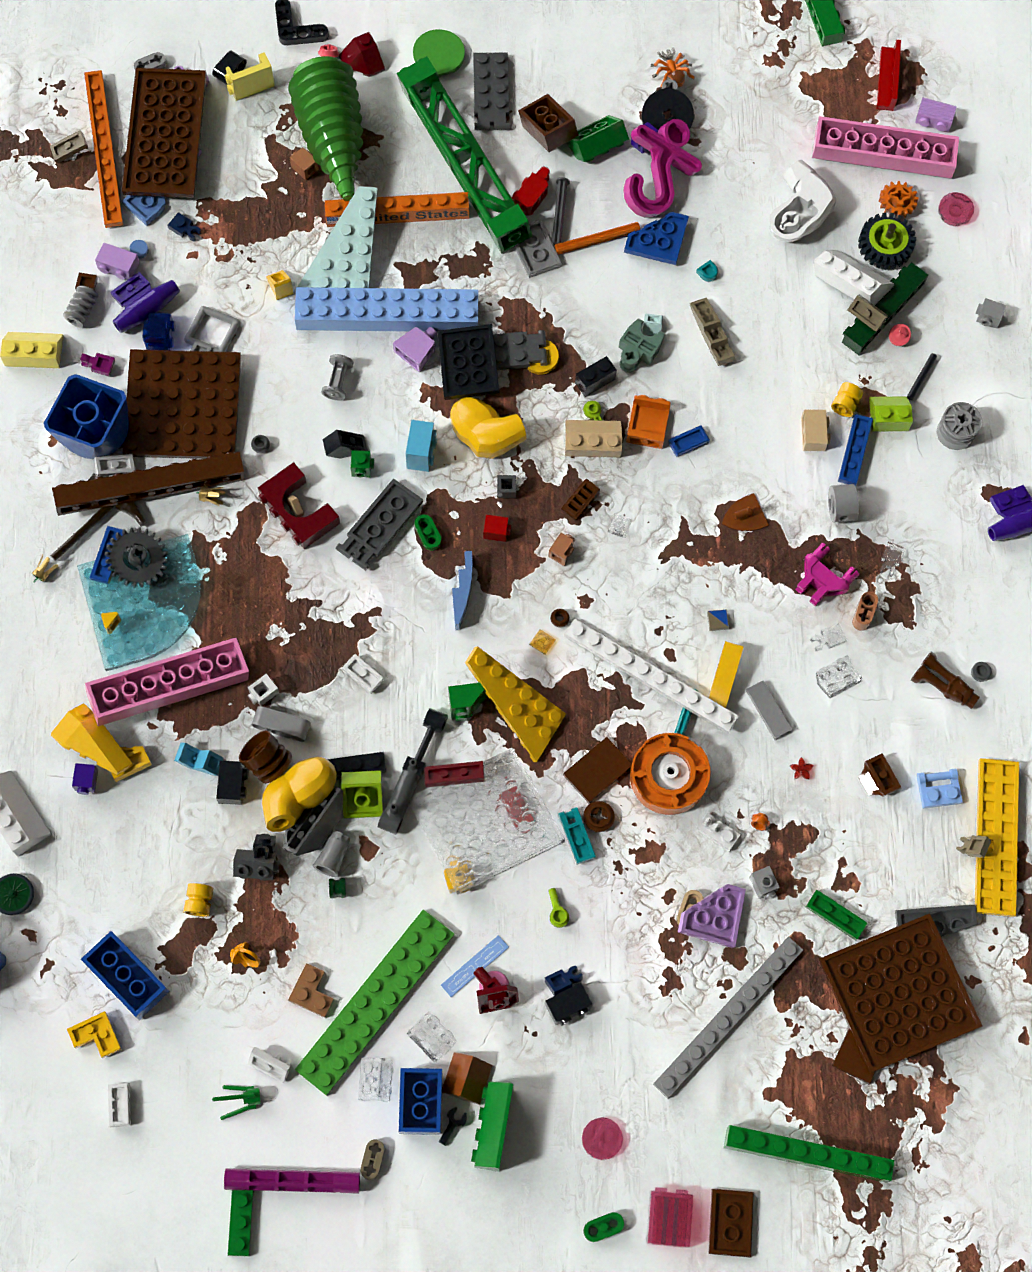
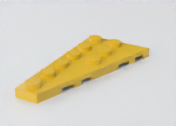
M478 646L474 647L465 664L486 690L485 693L489 699L491 698L495 703L496 709L512 732H515L520 739L523 748H526L532 761L537 762L566 713Z

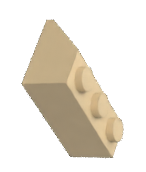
M565 420V456L621 457V421Z

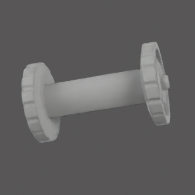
M333 354L329 359L330 364L333 365L329 386H324L321 393L326 398L332 400H343L346 396L345 391L342 390L346 369L352 368L354 362L345 355Z

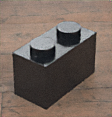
M606 356L576 373L575 384L584 397L616 380L617 369Z
M220 760L216 795L218 804L242 805L243 799H246L247 788L244 787V780H248L249 770L240 761Z
M582 983L545 1000L544 1003L555 1025L561 1024V1026L571 1022V1017L577 1014L581 1017L589 1013V1008L592 1007V1002Z

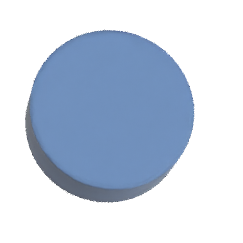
M135 240L130 244V252L136 253L138 259L147 256L149 250L145 241Z

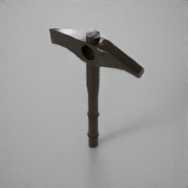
M93 473L88 481L97 478V474ZM134 502L102 507L50 556L56 561L114 508L129 514L137 521L140 527L144 526L147 522Z

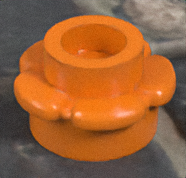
M763 813L754 814L751 818V825L757 830L764 831L770 825L768 817Z

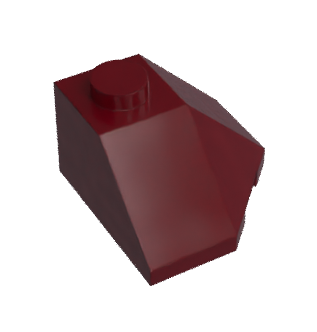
M370 32L353 38L339 54L342 62L349 64L353 71L361 72L364 76L371 77L385 71L377 44Z

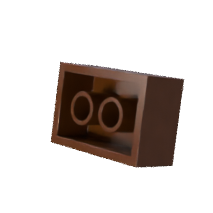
M549 94L518 110L523 128L548 152L579 136L575 119Z

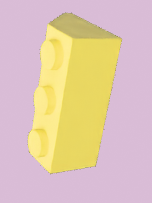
M8 332L2 339L1 360L4 366L60 368L64 335Z

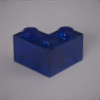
M149 312L148 320H144L142 334L146 350H170V348L174 347L172 332H175L176 322L173 321L171 314Z

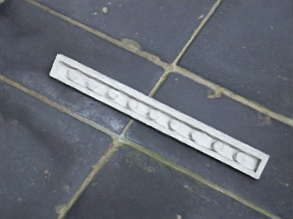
M574 619L564 633V637L727 734L738 720L739 716L578 620Z

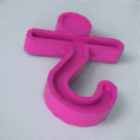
M679 119L670 120L660 127L658 133L646 125H639L631 132L632 140L651 152V171L656 193L654 200L647 199L644 196L642 190L644 179L638 173L626 179L623 189L624 199L628 207L636 215L644 218L655 217L666 211L673 203L675 193L670 165L688 176L696 174L702 168V163L699 159L681 148L689 141L690 130L687 124Z

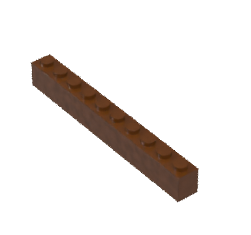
M228 452L225 455H212L205 459H191L184 463L175 462L163 467L154 466L147 470H134L126 474L117 473L110 477H97L89 481L80 480L68 485L60 484L52 487L57 514L60 516L200 489L202 486L211 487L245 480L240 452Z

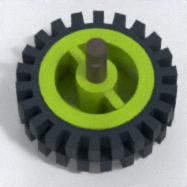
M882 213L881 217L879 214H876L874 218H869L868 222L866 221L862 227L858 239V248L861 249V256L865 254L864 260L870 259L869 264L872 266L874 263H877L876 268L879 269L881 265H884V270H888L889 266H891V269H896L897 265L901 267L911 257L916 245L915 230L911 231L913 226L911 224L907 226L908 220L906 219L900 221L902 217L900 215L897 216V219L893 218L894 213H890L889 217H887V213Z

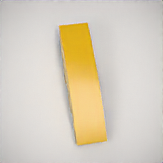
M726 641L708 697L724 708L727 706L743 651V646Z

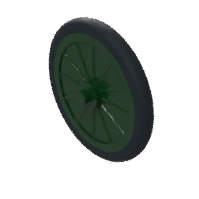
M17 873L1 877L0 912L5 915H18L27 910L34 898V888L31 881Z

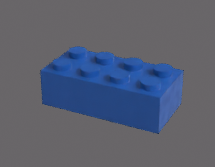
M112 931L81 958L85 965L139 1021L170 992Z

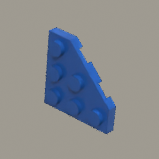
M670 212L664 218L658 221L655 220L636 232L629 233L624 253L676 265L689 216Z

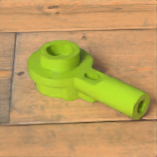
M596 401L585 403L583 407L585 416L591 420L603 421L600 417L601 405Z
M551 888L548 890L553 907L550 913V922L554 927L562 928L568 924L569 914L560 906L556 888Z

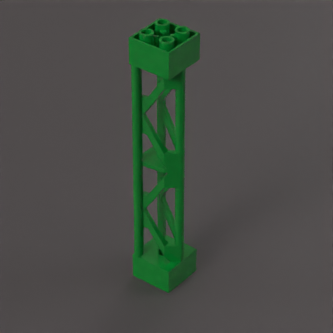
M428 56L418 59L408 67L402 68L397 72L402 91L416 111L463 191L468 192V199L501 254L515 247L516 244H520L533 237L528 219L519 204L516 205L460 115L441 84L438 73ZM430 97L429 107L425 108L422 101ZM442 99L464 134L438 123L439 105ZM447 143L457 146L460 149L452 152ZM470 159L469 173L465 174L460 165ZM482 164L504 200L478 189L479 167ZM487 208L500 214L492 218Z

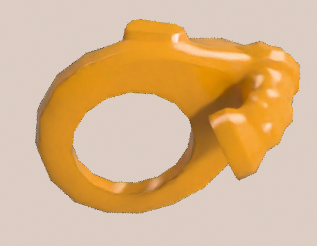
M247 942L237 945L230 952L231 962L235 965L241 963L245 968L248 966L256 968L261 963L259 957L251 950H248L249 944ZM244 952L253 956L256 959V961L247 958L244 955Z

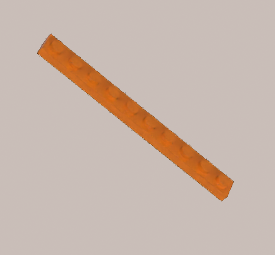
M102 70L84 72L105 228L123 226Z

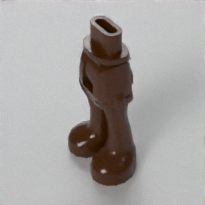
M932 651L911 678V681L914 683L921 681L930 683L943 693L946 699L961 703L962 706L965 704L970 709L974 707L980 698L973 692L974 689L970 688L960 676H956L948 671L937 660V656ZM928 669L935 671L944 679H946L949 683L946 684Z

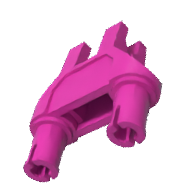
M821 543L813 553L805 556V577L798 583L795 589L800 594L810 585L817 589L809 601L814 606L825 596L847 593L850 588L849 585L859 576V572L856 570L853 573L855 568L850 567L839 578L820 561L830 552L828 546L824 549L826 545L824 543Z

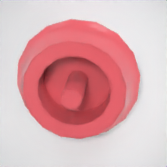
M331 44L321 46L318 51L321 57L339 56L338 48Z
M904 324L894 325L889 331V340L896 346L905 345L911 338V331Z

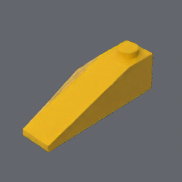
M84 703L68 711L51 732V736L63 748L75 750L80 753L79 756L83 758L88 757L96 761L98 766L116 775L133 766V763L104 725H97L93 711Z

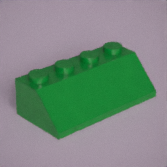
M489 1082L488 1087L484 1086L482 1099H485L484 1108L480 1107L478 1120H482L481 1129H476L475 1141L479 1142L477 1150L473 1149L471 1162H475L474 1168L499 1172L513 1083Z

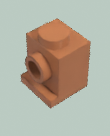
M560 533L549 549L548 557L565 566L567 557H570L574 551L573 543L575 538L569 534Z

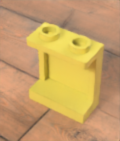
M265 52L258 54L260 63L258 65L234 74L231 72L230 67H226L227 74L224 76L228 84L226 85L230 95L234 96L236 101L275 86L272 66Z

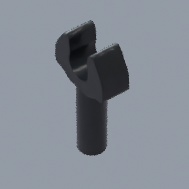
M457 1107L452 1108L447 1113L449 1124L438 1141L444 1146L448 1143L456 1127H464L467 1122L466 1112L460 1120L454 1119Z

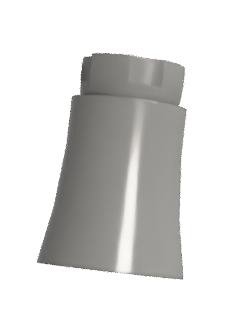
M332 832L331 837L328 838L313 867L325 875L338 877L350 838L341 832Z

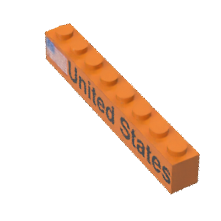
M468 192L377 197L375 224L469 219ZM343 199L325 200L327 227H334L350 201H344Z

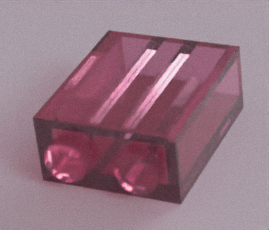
M655 1187V1191H650L646 1244L689 1248L693 1195L688 1194V1190L676 1189V1193L667 1192V1188Z

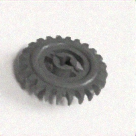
M131 527L129 533L123 529V536L117 532L115 535L117 540L111 538L110 542L112 545L108 544L106 546L111 552H105V556L110 558L106 559L105 563L111 564L108 567V571H114L112 577L119 576L118 582L125 580V586L132 583V587L135 588L138 583L143 588L144 582L151 586V580L157 582L158 578L156 576H163V572L160 570L167 569V566L163 564L168 563L169 559L163 557L168 555V551H162L166 545H159L161 538L154 540L156 533L154 532L149 536L148 529L144 533H141V527H138L137 532H134L133 527ZM126 548L129 550L128 563L133 567H137L138 571L132 570L125 565L123 552ZM146 550L149 552L151 558L148 567H145L144 565L147 556Z

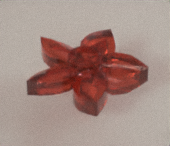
M802 757L799 759L798 765H790L791 769L796 771L794 780L801 777V775L809 780L810 774L808 771L814 765L805 764Z

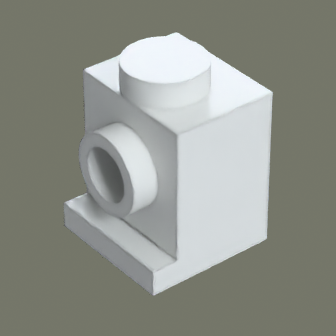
M267 674L247 687L250 693L248 697L254 705L258 703L262 706L274 696L280 694L277 686ZM261 691L266 692L262 696L259 695Z

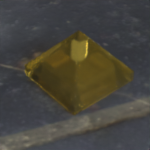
M540 629L529 645L546 655L556 639Z

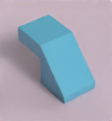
M180 743L174 761L190 769L218 776L220 760L223 761L224 758L210 750H199L187 743Z

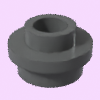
M264 435L255 436L251 441L252 449L257 453L266 452L270 447L269 439ZM259 443H263V444H264V445L261 446V447H258V446H257Z

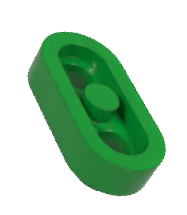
M425 514L419 515L415 519L414 524L423 546L431 551L438 549L441 545V536L432 518ZM426 524L427 527L422 528L421 525ZM434 540L435 543L430 544L429 541Z
M616 1212L608 1213L587 1222L584 1226L583 1234L588 1241L598 1242L621 1232L624 1227V1219ZM612 1219L616 1220L617 1226L615 1228H612L609 1225V1222ZM592 1227L598 1230L597 1235L590 1234Z

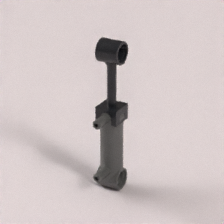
M429 708L423 726L428 729L415 758L407 756L400 778L386 809L379 819L378 828L395 835L398 833L419 780L422 779L425 772L424 767H426V763L422 762V759L434 732L441 733L448 719L447 714Z

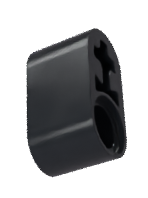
M230 50L216 64L212 75L228 85L224 76L227 74L226 67H230L231 72L234 74L244 70L247 60Z

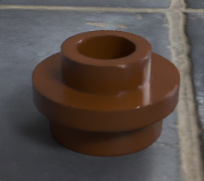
M564 609L554 610L550 616L551 623L559 628L566 626L569 622L568 612ZM558 616L563 617V620L558 621L556 618Z

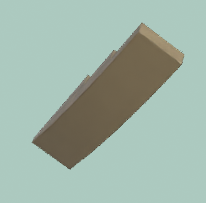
M703 298L691 302L690 307L717 365L721 366L735 361V355L728 344V338L721 328V321L708 299Z

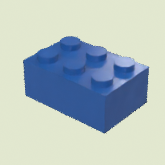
M401 1068L399 1134L441 1135L442 1069Z

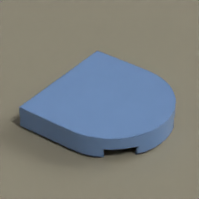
M128 195L122 200V204L148 226L162 214L166 201L165 197Z

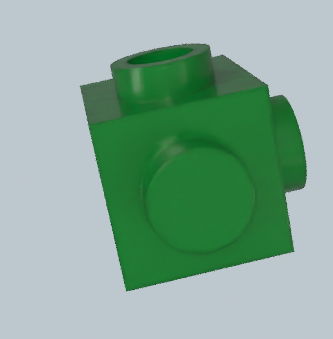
M352 451V477H370L371 469H374V458H371V452Z

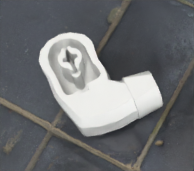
M798 160L792 164L783 176L795 194L785 203L775 208L770 214L771 232L780 241H796L814 232L822 225L835 207L836 198L830 186L803 160Z

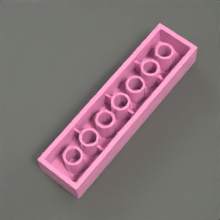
M819 116L815 130L812 158L952 178L957 164L959 137Z
M232 638L85 683V688L98 726L247 681L249 670L237 638Z

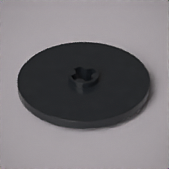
M672 88L660 89L646 99L641 113L642 123L648 122L659 130L661 126L670 120L679 119L684 121L690 130L694 120V109L689 98L681 91ZM670 111V115H672V117L665 119V115H663V113Z

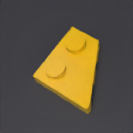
M121 747L133 763V766L118 775L112 772L111 774L115 782H118L151 766L152 764L144 747Z

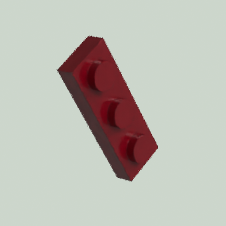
M483 761L424 767L426 788L485 782Z

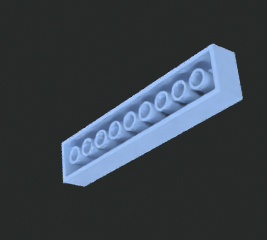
M296 287V330L409 332L413 328L418 327L421 331L425 332L429 327H432L438 332L439 330L478 326V290Z

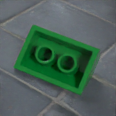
M607 115L577 130L579 136L567 142V145L578 160L590 162L595 156L606 154L609 152V149L624 145V142L629 140L623 120Z

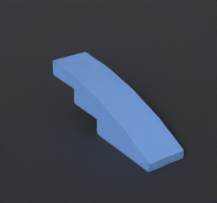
M464 551L465 569L458 570L459 588H452L455 630H459L470 598L472 551Z

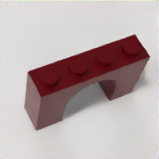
M293 462L258 487V498L263 505L267 504L270 507L269 511L275 519L279 518L282 528L293 535L291 538L294 543L306 549L338 526L340 518L328 503L307 517H295L285 510L286 497L306 484L305 475Z

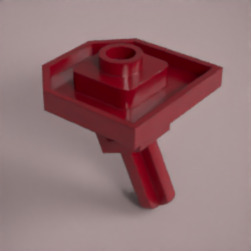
M478 967L473 972L474 976L483 986L482 990L476 991L479 1014L507 1009L519 1002L517 987L501 985L495 977L491 978L483 967Z

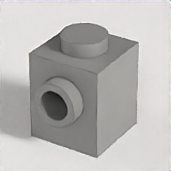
M985 298L983 304L979 303L975 314H978L976 322L997 329L1006 305Z
M770 866L753 872L749 876L759 899L765 897L766 900L776 895L775 892L780 888Z

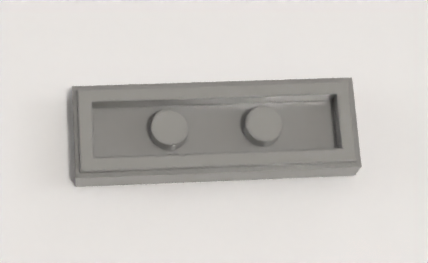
M764 680L746 689L747 694L774 740L792 731L791 726Z

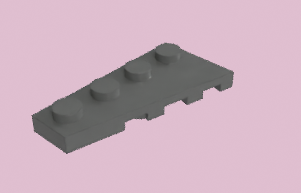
M975 904L895 910L896 927L930 913L941 937L978 925Z

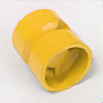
M844 382L831 408L841 416L852 417L857 408L856 404H859L864 393L857 385Z
M188 884L186 896L189 899L185 901L183 913L198 917H208L211 904L208 901L212 900L214 888L205 884Z

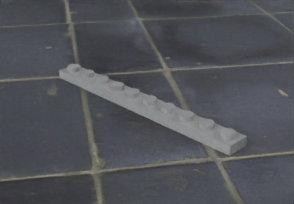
M788 936L653 1085L668 1099L799 956L803 949Z

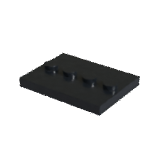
M492 324L439 330L438 342L444 399L450 400L500 393Z

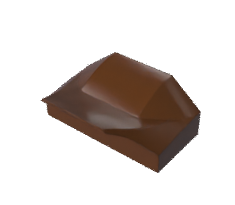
M883 753L864 762V769L859 779L868 795L884 797L901 789V785Z

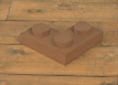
M306 963L288 1001L325 1018L334 1001L333 998L316 991L325 972Z

